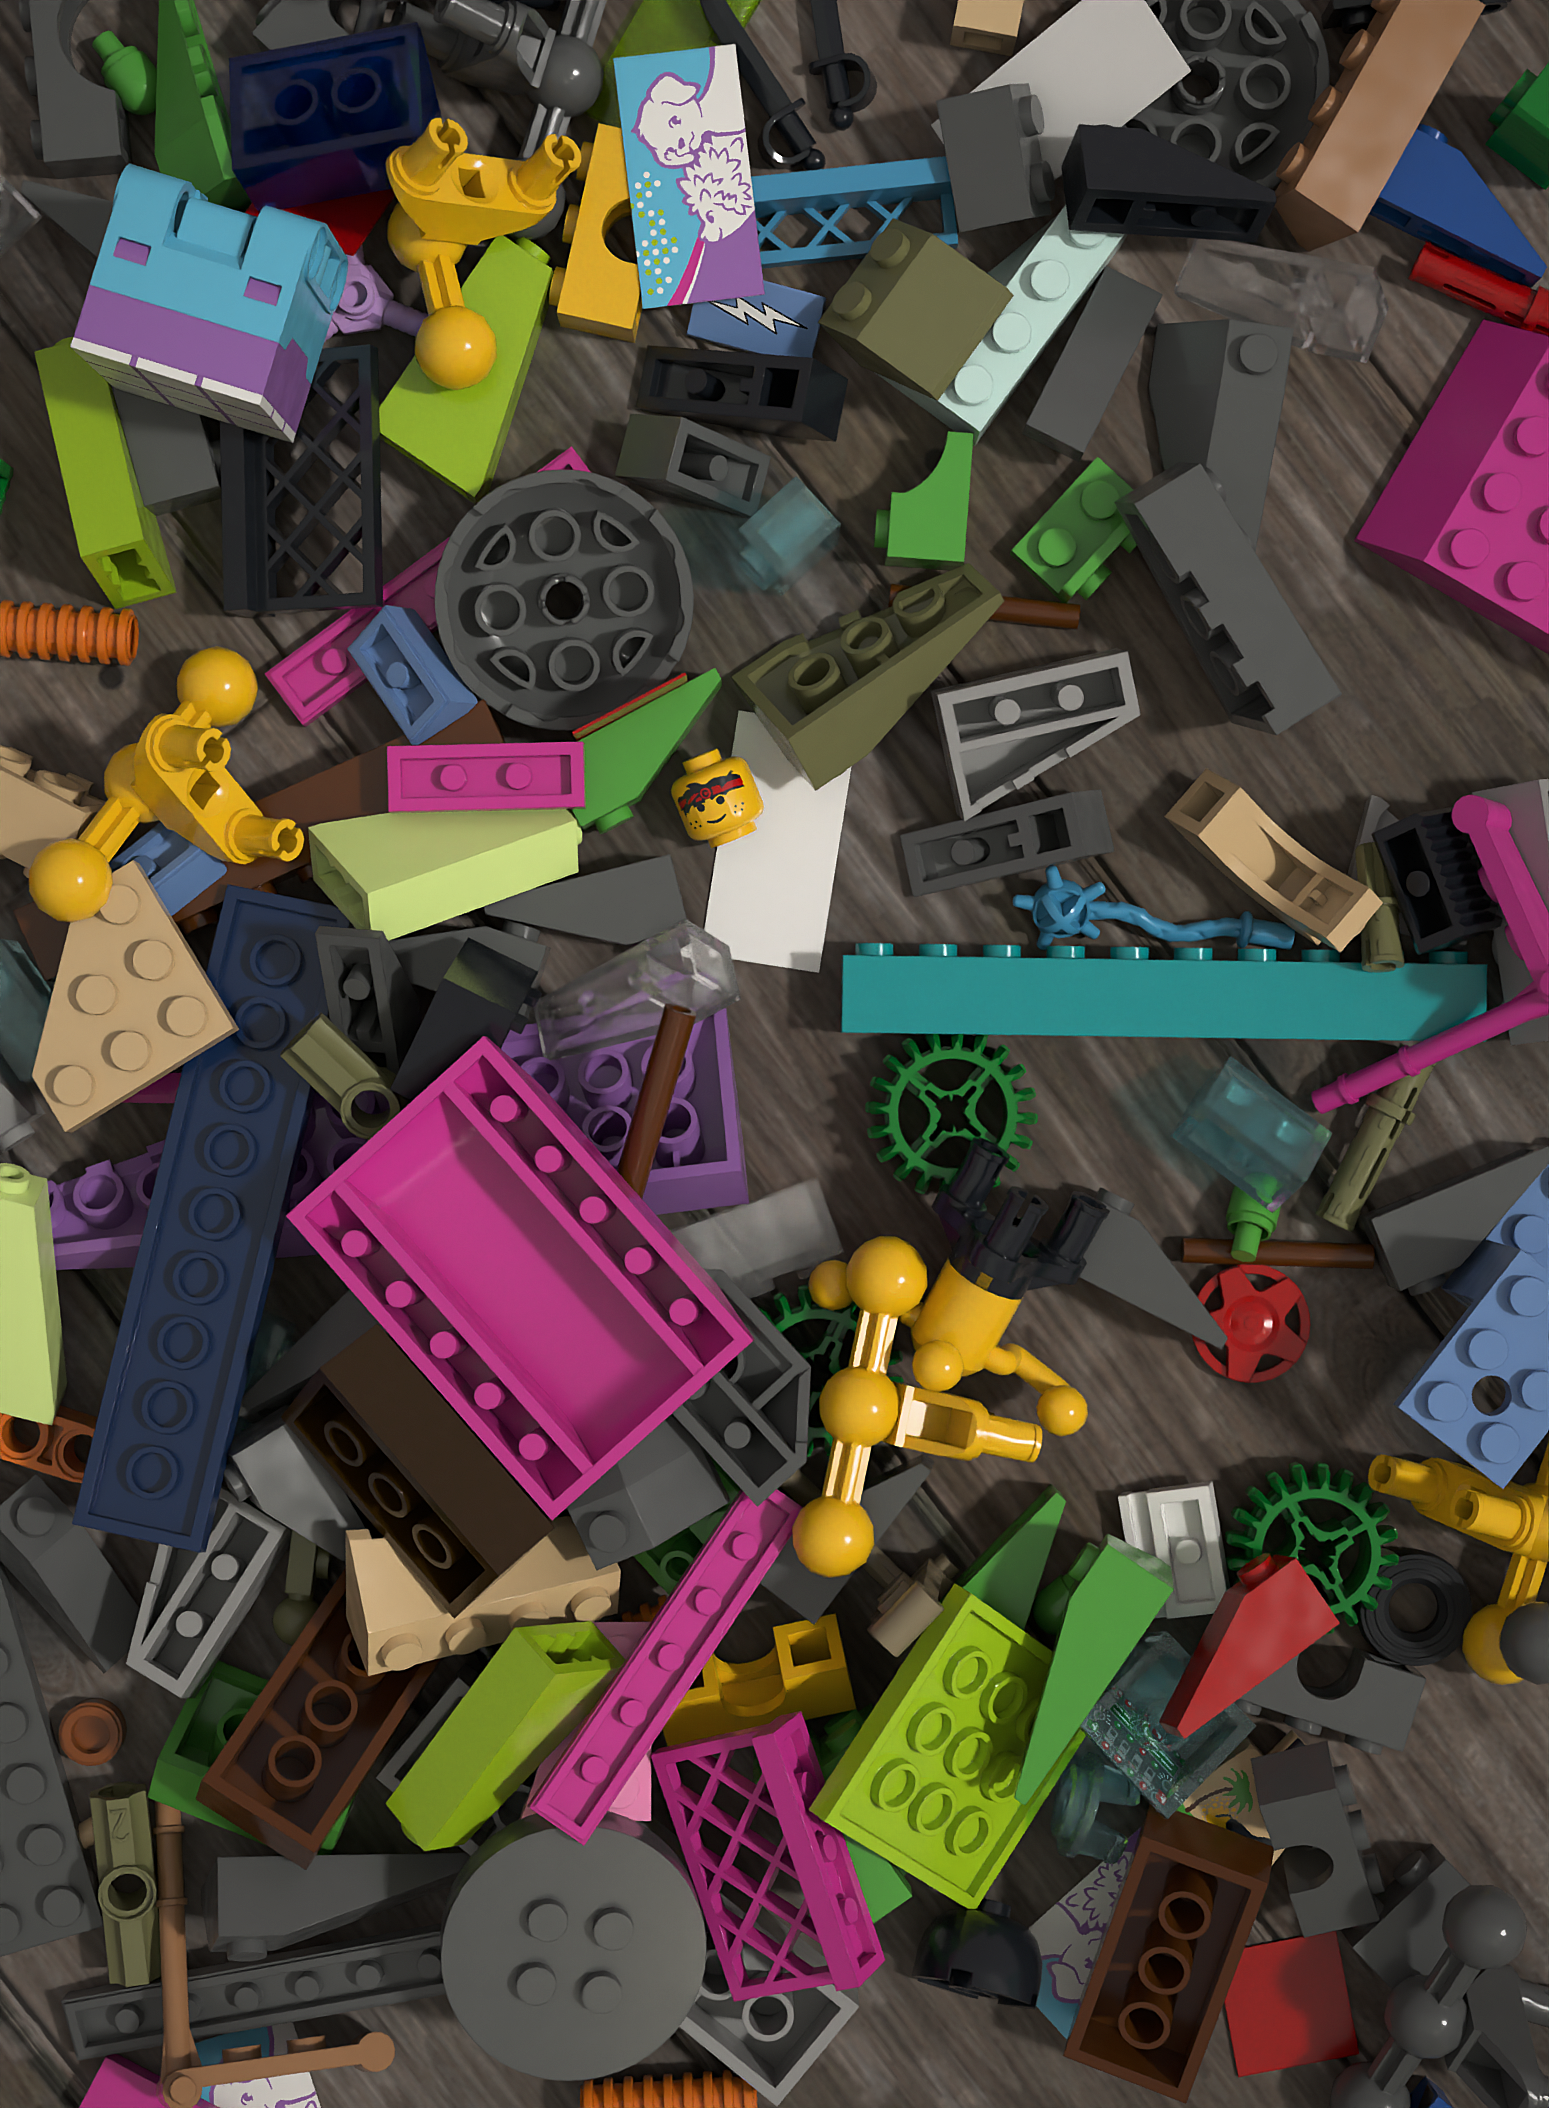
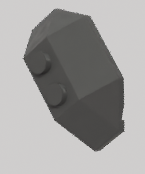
M704 1269L719 1286L755 1340L672 1414L758 1507L807 1461L811 1365L723 1269Z

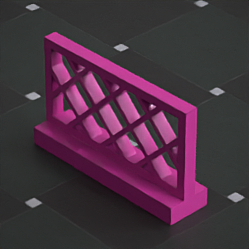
M798 1711L780 1715L769 1724L662 1747L653 1752L650 1756L733 2001L834 1984L836 1991L860 1987L885 1961V1957L843 1833L808 1810L823 1788L825 1780L802 1712ZM754 1746L762 1770V1775L757 1785L728 1766L736 1749ZM721 1753L719 1759L712 1756V1754ZM689 1760L711 1774L702 1796L683 1785L676 1762ZM721 1782L749 1799L740 1822L711 1803ZM759 1807L779 1820L784 1836L778 1847L750 1829V1825ZM704 1819L732 1837L723 1858L703 1845L698 1830ZM742 1844L771 1862L761 1884L732 1865ZM780 1869L800 1882L805 1897L800 1909L770 1890ZM724 1881H727L753 1899L744 1920L724 1907L720 1895V1889ZM762 1906L792 1925L782 1946L753 1927ZM801 1931L821 1944L827 1965L813 1967L791 1952ZM745 1942L774 1961L768 1976L754 1979L748 1978L740 1954ZM783 1968L789 1971L781 1974Z

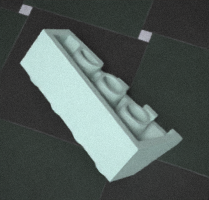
M1065 205L1055 218L987 273L1007 287L1014 296L938 401L882 375H877L955 432L974 433L973 445L975 446L1124 243L1127 234L1069 230Z

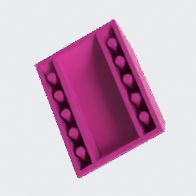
M1483 319L1354 541L1549 654V336Z
M483 1036L286 1215L551 1520L555 1519L755 1340L716 1282L548 1092L487 1036Z

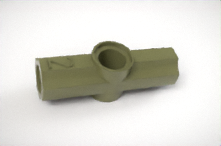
M322 1012L310 1020L280 1054L299 1075L341 1114L342 1122L346 1128L359 1138L370 1140L412 1102V1100L390 1090L396 1075L387 1068L377 1066ZM362 1091H378L386 1097L390 1107L382 1113L369 1114L358 1107L355 1097Z
M131 1781L109 1783L102 1788L90 1791L89 1794L99 1881L98 1901L102 1909L110 1984H120L125 1987L146 1985L152 1980L161 1977L159 1907H155V1902L158 1900L157 1867L153 1854L146 1784H137ZM134 1874L140 1877L145 1884L138 1891L122 1893L116 1890L111 1885V1882L120 1875Z

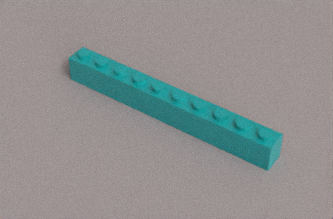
M855 943V955H843L841 957L840 1033L1424 1041L1486 1012L1487 965L1468 964V952L1450 951L1429 952V964L1405 963L1402 968H1396L1394 971L1374 973L1364 971L1361 963L1340 962V952L1337 950H1301V962L1276 961V949H1238V961H1212L1213 948H1174V960H1149V947H1110V959H1085L1084 946H1047L1046 958H1021L1020 945H983V957H957V945L919 944V956H893V944Z

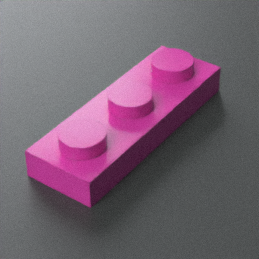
M584 742L387 746L388 810L390 813L586 809Z

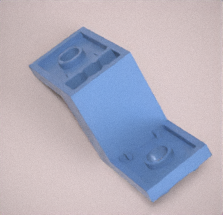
M1549 1164L1441 1287L1468 1309L1393 1403L1394 1406L1502 1489L1505 1488L1549 1431ZM1497 1376L1503 1382L1506 1391L1502 1405L1492 1412L1484 1413L1478 1411L1472 1401L1473 1387L1483 1377Z

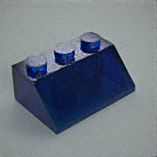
M418 22L229 58L232 171L259 213L265 205L277 209H286L392 189L385 164L388 156L398 147L411 146L416 142L432 119H442L422 31Z

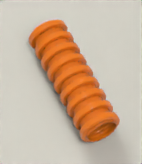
M3 600L0 603L1 657L10 658L13 652H18L20 658L30 659L33 653H38L41 660L49 661L53 655H58L60 661L70 662L73 656H78L81 663H90L93 657L98 658L99 663L109 665L113 659H118L119 664L122 666H130L136 657L139 626L137 616H135L132 609L123 608L120 614H115L114 609L111 607H103L100 613H95L94 608L83 605L80 611H75L74 606L71 604H63L60 610H55L52 603L45 602L40 606V609L35 608L34 603L31 601H23L20 607H16L11 600Z
M723 2070V2077H713L711 2071H704L703 2078L693 2079L691 2072L683 2073V2079L673 2080V2075L669 2073L663 2075V2081H654L652 2075H644L643 2082H634L632 2076H624L623 2083H614L612 2077H605L603 2084L594 2085V2080L589 2079L584 2080L583 2085L580 2087V2108H758L757 2090L740 2076H733L731 2070Z

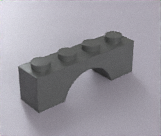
M19 0V12L25 32H32L34 56H26L24 66L29 93L31 96H38L40 120H32L30 125L32 147L36 159L44 160L46 166L57 179L121 174L129 163L133 164L128 111L123 108L121 99L116 91L94 84L80 75L75 68L72 58L71 38L74 24L79 13L89 0Z

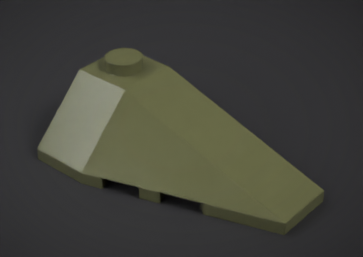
M967 563L899 592L893 600V606L862 618L859 611L856 610L838 618L841 628L813 640L807 641L804 633L787 639L731 678L787 760L816 791L832 779L840 776L874 749L1002 605L1004 599L1001 593L972 565Z

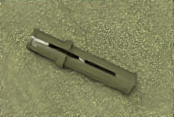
M1400 1043L1397 1049L1399 1050V1048L1405 1045ZM1437 1063L1421 1069L1420 1074L1414 1077L1408 1075L1379 1088L1376 1094L1369 1093L1364 1103L1369 1108L1363 1118V1122L1355 1138H1353L1327 1193L1317 1208L1316 1215L1350 1232L1353 1231L1361 1210L1371 1194L1397 1138H1399L1405 1124L1408 1126L1412 1125L1416 1117L1412 1110Z

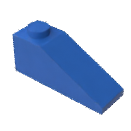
M1419 124L1369 214L1424 242L1427 240L1449 253L1481 265L1514 282L1530 288L1533 287L1542 278L1547 268L1546 264L1463 153L1448 145V138L1437 129Z

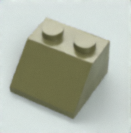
M893 218L885 230L874 240L871 249L846 284L837 291L833 302L818 323L860 366L938 401L1014 295L1007 287L934 234Z

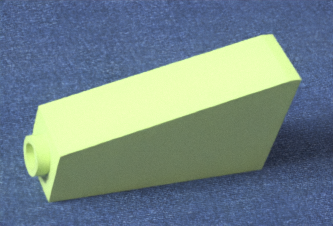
M571 809L384 813L320 823L308 827L312 872L315 883L356 929L383 931L388 941L579 872L578 845L582 842V829Z
M0 1163V1413L52 1426L65 1394L67 1377L47 1178L31 1175L21 1166Z

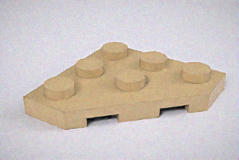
M134 860L112 873L113 885L107 903L100 908V911L92 918L72 922L69 925L32 1072L34 1081L63 1130L69 1133L78 1130L239 1030L142 866Z

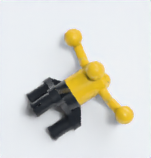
M973 1137L970 1148L950 1185H942L931 1206L940 1218L952 1252L924 1303L919 1302L908 1313L898 1316V1320L911 1330L913 1348L916 1351L912 1360L913 1374L916 1381L924 1389L941 1392L954 1387L961 1380L962 1376H969L982 1369L998 1375H1009L1014 1372L1041 1394L1036 1406L1037 1417L1041 1426L1053 1435L1061 1437L1071 1435L1079 1431L1086 1422L1088 1410L1084 1397L1023 1347L1013 1343L1000 1346L998 1343L1026 1291L1063 1283L1068 1285L1076 1284L1087 1264L1083 1256L1103 1220L1109 1215L1110 1210L1106 1209L1107 1206L1096 1198L1083 1192L1073 1191L1069 1198L1070 1201L1050 1238H1042L1040 1241L1031 1237L1042 1216L1049 1209L1047 1203L1037 1195H1034L1024 1216L1020 1218L1017 1216V1213L1029 1191L1012 1186L1008 1190L1007 1198L997 1216L994 1217L988 1213V1208L984 1202L1004 1165L1008 1163L1010 1155L1004 1149L986 1139ZM838 1260L825 1261L817 1265L811 1272L808 1281L809 1292L812 1300L821 1308L832 1311L840 1310L851 1305L853 1302L846 1287V1267L848 1265L846 1262Z

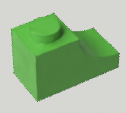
M948 431L942 457L929 477L906 493L892 492L889 510L877 509L874 548L886 549L885 566L949 571L963 566L974 433Z

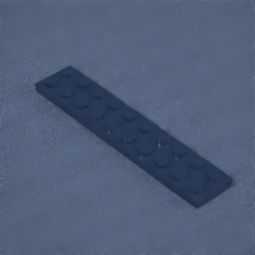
M227 885L206 975L239 1030L183 1065L72 1521L74 1525L198 1553H206L224 1478V1471L229 1457L228 1452L231 1448L316 1091L280 1054L294 1036L321 1012L330 1020L315 933L319 926L354 929L353 924L336 906Z

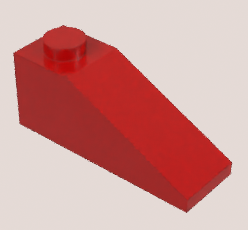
M1264 1553L1249 1561L1237 1572L1240 1581L1225 1591L1159 1720L1165 1732L1183 1739L1187 1738L1340 1624L1297 1558L1282 1555L1271 1557L1269 1553Z

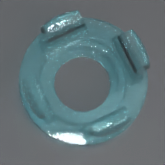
M1092 1752L1086 1753L1078 1765H1071L1065 1772L1059 1785L1051 1816V1833L1057 1837L1059 1855L1072 1859L1079 1853L1092 1856L1094 1859L1104 1860V1863H1117L1128 1844L1127 1837L1094 1819L1100 1801L1128 1806L1138 1805L1141 1795V1789L1138 1786V1781H1141L1140 1777L1132 1773V1776H1128L1121 1769L1117 1770L1105 1765L1102 1756Z

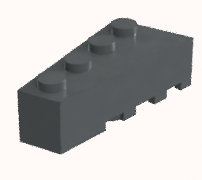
M1178 462L1114 503L1231 723L1278 735L1341 696L1342 693L1256 555L1249 536L1237 524L1226 506V493L1218 477L1211 469L1203 468L1201 463Z

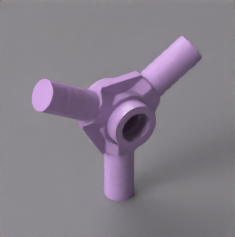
M362 245L354 256L345 254L348 259L346 283L340 302L332 315L324 342L338 331L347 335L381 330L383 325L391 326L394 329L416 337L423 320L429 315L393 300L394 294L371 265H365Z

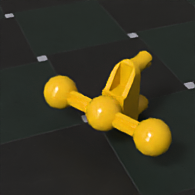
M394 79L385 88L369 91L361 109L360 126L362 134L373 151L387 158L385 163L387 175L394 194L399 201L387 223L389 246L401 265L419 273L429 316L423 320L415 337L416 361L427 378L434 383L452 390L470 388L488 376L497 358L496 336L485 318L465 307L455 264L460 262L468 244L478 245L483 240L524 230L536 225L554 208L556 190L559 188V185L571 172L580 166L582 161L581 153L572 139L563 135L557 139L556 134L546 136L541 146L526 161L464 153L468 146L465 131L453 120L446 119L442 123L440 109L428 89L409 79Z
M215 646L197 651L184 662L177 677L176 685L177 697L181 704L173 714L161 713L155 716L143 731L139 742L125 745L111 757L104 772V791L108 800L78 839L70 838L52 842L36 855L29 870V892L38 909L57 921L70 923L92 918L98 913L100 908L107 903L113 885L112 869L109 862L138 823L147 824L161 821L168 830L175 831L207 854L226 862L247 864L253 862L257 857L277 858L278 860L288 862L294 860L300 854L303 848L304 836L300 828L294 827L296 823L286 818L274 819L264 817L262 812L225 768L230 758L231 747L227 738L220 737L223 733L215 728L237 724L246 717L253 708L258 691L257 678L249 661L237 652Z
M879 1236L865 1242L853 1253L846 1267V1287L852 1300L860 1308L849 1365L827 1380L819 1396L820 1418L826 1431L833 1437L822 1495L800 1509L792 1526L793 1547L799 1561L810 1572L824 1578L849 1575L866 1563L874 1546L873 1524L867 1511L860 1505L872 1445L882 1441L894 1446L962 1461L978 1458L983 1453L1030 1463L1036 1461L1042 1445V1428L1037 1424L996 1416L993 1412H989L980 1401L943 1391L926 1390L917 1385L894 1382L886 1375L898 1316L908 1313L919 1304L928 1286L927 1267L921 1255L909 1242L895 1236Z
M1549 1441L1536 1482L1526 1483L1522 1486L1509 1481L1504 1489L1494 1484L1478 1470L1448 1460L1431 1457L1421 1463H1416L1384 1454L1378 1455L1372 1461L1368 1473V1482L1373 1490L1409 1500L1420 1514L1503 1551L1513 1553L1497 1604L1487 1605L1473 1615L1464 1629L1462 1650L1468 1666L1480 1678L1499 1685L1521 1682L1524 1679L1516 1676L1503 1659L1499 1648V1636L1505 1619L1509 1614L1523 1603L1536 1601L1545 1569L1549 1562Z

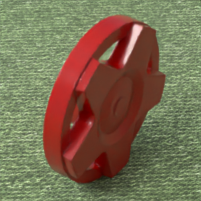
M1232 1265L1211 1276L1202 1285L1196 1296L1205 1305L1209 1295L1219 1285L1222 1300L1221 1306L1208 1312L1228 1337L1224 1345L1226 1347V1366L1212 1355L1204 1340L1191 1334L1195 1348L1201 1358L1222 1376L1245 1383L1271 1380L1289 1370L1305 1350L1311 1326L1307 1302L1297 1285L1282 1272L1265 1265ZM1245 1274L1264 1275L1276 1282L1264 1289L1257 1290ZM1294 1305H1296L1299 1318L1297 1334L1285 1322V1317ZM1269 1354L1282 1359L1272 1367L1255 1371L1263 1355Z

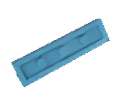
M946 156L751 177L756 218L772 217L765 227L756 220L759 249L765 242L776 249L760 252L762 269L864 258L871 249L874 240L885 230L893 218L899 220L911 203L939 199L943 233L933 234L953 249L958 247L955 206ZM899 204L892 214L881 205ZM866 207L884 223L871 240L854 242L835 226L849 209ZM836 210L829 220L818 213ZM804 214L821 228L807 247L790 248L773 234L774 230L787 215ZM828 235L838 242V244L821 245Z

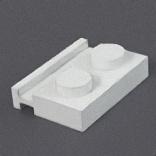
M1213 1481L1152 1488L1148 1491L1122 1492L1118 1496L1125 1542L1171 1566L1174 1590L1155 1618L1167 1617V1619L1214 1614L1225 1591L1231 1587Z

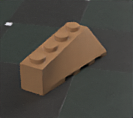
M1372 0L1371 7L1377 11L1367 30H1359L1344 49L1339 61L1345 67L1335 87L1328 86L1317 98L1308 115V120L1313 123L1312 128L1303 144L1297 142L1288 151L1276 172V176L1282 181L1275 192L1277 200L1275 208L1298 245L1310 252L1360 231L1486 5L1479 0Z

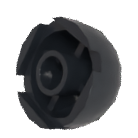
M983 1898L976 1910L964 1908L950 1909L932 1921L924 1931L917 1949L912 1977L918 1978L917 1981L962 1996L978 1999V1996L998 1999V2004L1036 2009L1041 1986L1042 1958L1038 1941L1029 1928L1010 1919L1012 1907L998 1901Z

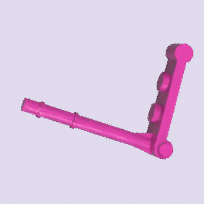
M1477 795L1463 796L1455 803L1452 809V821L1458 830L1469 834L1483 866L1478 869L1482 886L1494 902H1499L1508 923L1505 926L1507 940L1514 953L1525 962L1533 982L1511 1001L1413 1046L1405 1045L1399 1048L1397 1053L1350 1075L1344 1073L1338 1076L1336 1081L1313 1091L1311 1094L1312 1101L1321 1114L1327 1113L1346 1103L1352 1105L1358 1102L1360 1097L1408 1075L1414 1077L1420 1074L1423 1068L1522 1023L1549 1015V912L1509 832L1512 824L1511 812L1502 803Z

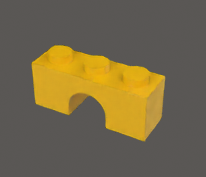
M598 123L594 143L584 141L580 151L582 161L577 168L576 179L584 181L585 186L580 206L570 204L568 207L562 241L572 245L567 267L556 266L549 293V305L558 307L557 316L560 327L635 343L643 308L638 264L618 259L605 245L610 228L621 218L632 215L622 128Z
M836 1613L821 1616L815 1624L808 1620L773 1627L776 1642L774 1648L766 1656L753 1662L741 1664L728 1663L717 1658L713 1652L662 1729L667 1746L769 1724L780 1715L798 1711L802 1712L804 1720L856 1709Z

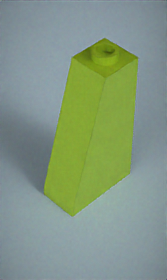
M504 235L495 237L461 287L465 307L482 315L496 336L497 358L488 376L470 388L460 390L447 389L429 380L416 361V356H414L379 407L380 440L474 504L489 493L549 308V293L553 270L547 264L551 258L544 250L525 237L518 238L515 243Z
M73 337L62 339L52 347L34 351L81 559L115 609L177 593L156 516L144 507L111 384L70 347Z
M592 1621L515 1627L385 1804L401 1822V1828L406 1837L420 1846L423 1851L464 1845L591 1712L626 1660Z

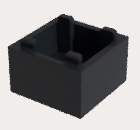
M468 937L443 977L390 1090L413 1101L483 1036H487L501 1049L510 1030L522 1034L529 1020L527 1017L519 1014L523 1003L536 1007L542 995L539 990L531 987L538 971Z

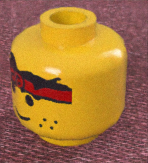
M718 748L682 762L687 774L673 783L671 793L686 831L692 839L697 841L708 840L710 847L714 848L757 830L754 820L763 813L764 804L745 759L738 756L722 759Z

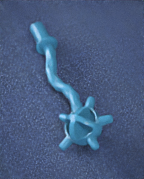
M1054 865L1046 868L1047 883L1043 884L1034 896L1017 894L1012 900L1013 906L1031 911L1032 918L1041 931L1036 943L1037 947L1041 950H1046L1054 937H1071L1079 932L1094 940L1099 936L1100 930L1089 920L1117 919L1139 926L1148 935L1170 943L1175 941L1195 942L1217 936H1228L1236 938V944L1239 948H1245L1248 943L1290 950L1295 937V930L1288 925L1254 919L1250 911H1244L1239 919L1225 917L1218 920H1204L1186 925H1175L1151 916L1144 908L1122 901H1093L1106 891L1102 882H1097L1083 888L1074 881L1061 879L1059 870Z

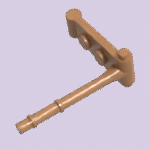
M155 1801L156 1828H153V1835H156L158 1900L155 1902V1907H159L164 2033L160 2080L157 2083L156 2095L162 2106L166 2108H192L198 2103L202 2095V2087L352 2065L362 2072L385 2070L395 2057V2047L391 2038L382 2032H366L354 2038L350 2045L326 2048L325 2035L287 2040V2054L262 2057L261 2044L223 2049V2063L202 2066L189 2026L185 1905H188V1898H184L182 1833H185V1826H181L180 1810Z

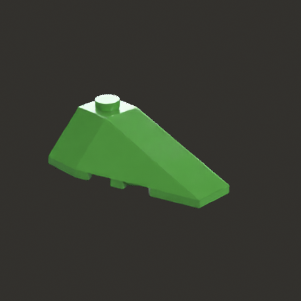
M159 0L155 157L160 173L191 182L196 190H199L208 197V202L245 213L254 201V197L195 1Z
M1108 1533L1098 1547L1088 1542L1080 1551L1067 1573L1075 1581L1069 1591L1015 1785L1014 1798L1023 1805H1026L1174 1590L1171 1566Z

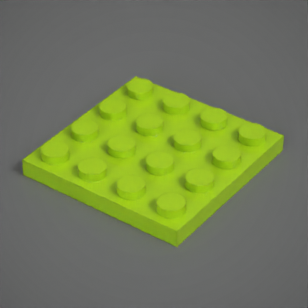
M954 1583L941 1603L945 1610L923 1631L808 1810L827 1824L965 1908L976 1910L1090 1729L1085 1725V1721L1088 1719L1094 1724L1093 1718L1096 1720L1103 1709L1097 1703L1094 1705V1708L1091 1709L1027 1804L1023 1805L1014 1798L1016 1780L1052 1651L972 1593ZM1104 1690V1693L1110 1699V1693Z

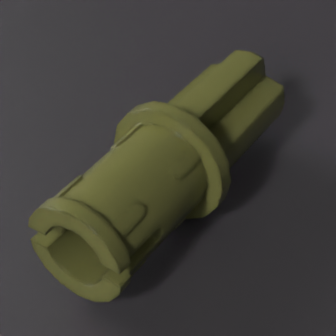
M1363 843L1355 849L1358 882L1369 887L1383 904L1367 921L1365 927L1360 932L1362 969L1374 973L1394 971L1396 968H1402L1405 965L1399 927V913H1401L1375 843Z

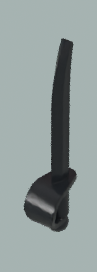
M699 0L707 21L722 45L735 44L738 69L770 117L758 138V151L761 158L769 166L777 169H790L800 163L805 171L824 169L826 164L825 156L820 150L812 148L816 141L796 112L806 104L804 99L800 98L793 103L791 102L726 0ZM776 126L794 154L793 157H782L773 150L769 142V132L773 127Z
M810 0L819 60L808 65L809 73L811 75L823 76L827 108L832 109L829 114L830 125L836 130L844 131L852 125L854 120L853 113L865 109L873 101L877 93V82L868 64L860 56L853 53H844L837 0ZM847 71H860L864 73V84L857 96L851 98Z

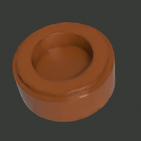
M101 1698L85 1699L72 1707L62 1719L59 1728L61 1747L65 1754L78 1764L85 1766L103 1764L110 1760L122 1747L127 1734L126 1720L120 1709L112 1702Z

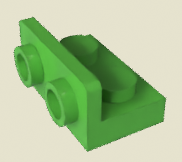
M1097 457L1011 550L1010 555L1061 602L1068 603L1076 593L1087 600L1112 573L1104 563L1119 546L1123 547L1129 554L1137 546L1114 503L1134 489Z

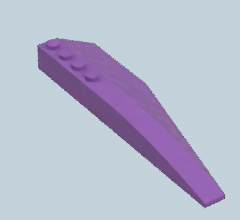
M725 999L681 1005L694 1010L697 1016L642 1199L655 1215L749 1203L744 1145ZM664 1007L526 1024L522 1034L510 1030L501 1050L548 1092L617 1171ZM362 1091L355 1097L358 1107L369 1114H379L390 1107L389 1101L380 1092ZM319 1093L314 1095L286 1215L369 1141L349 1132L342 1122L341 1114ZM165 1140L146 1146L148 1153L113 1165L109 1159L85 1168V1175L58 1185L52 1180L47 1181L56 1270L135 1266ZM285 1217L276 1258L318 1255L319 1253L293 1223Z

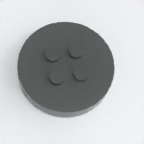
M609 1811L606 1812L584 1846L537 1813L515 1821L496 1832L470 1856L458 1873L446 1899L440 1931L441 1970L444 1988L452 2010L465 2032L488 2055L502 2064L533 2077L559 2081H578L604 2077L635 2065L661 2047L676 2032L692 2008L701 1987L707 1955L706 1933L700 1904L692 1880L679 1857L660 1837L645 1826L625 1816Z

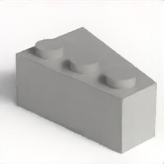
M1118 648L930 690L956 813L963 821L970 819L989 804L1014 789L1018 790L1033 781L1037 775L1067 757L1071 758L1141 715L1128 651Z
M222 1485L206 1553H198L159 1544L150 1581L146 1583L126 1664L180 1698H196L288 1549L291 1542L292 1529L269 1516L253 1503L247 1500L238 1502L231 1490Z

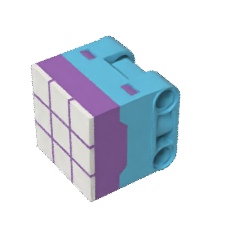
M129 163L121 173L116 186L112 214L70 347L116 389L293 443L332 315L344 291L348 272V259L326 223L267 205L262 208L258 217L208 202V197L199 190H196L189 181Z

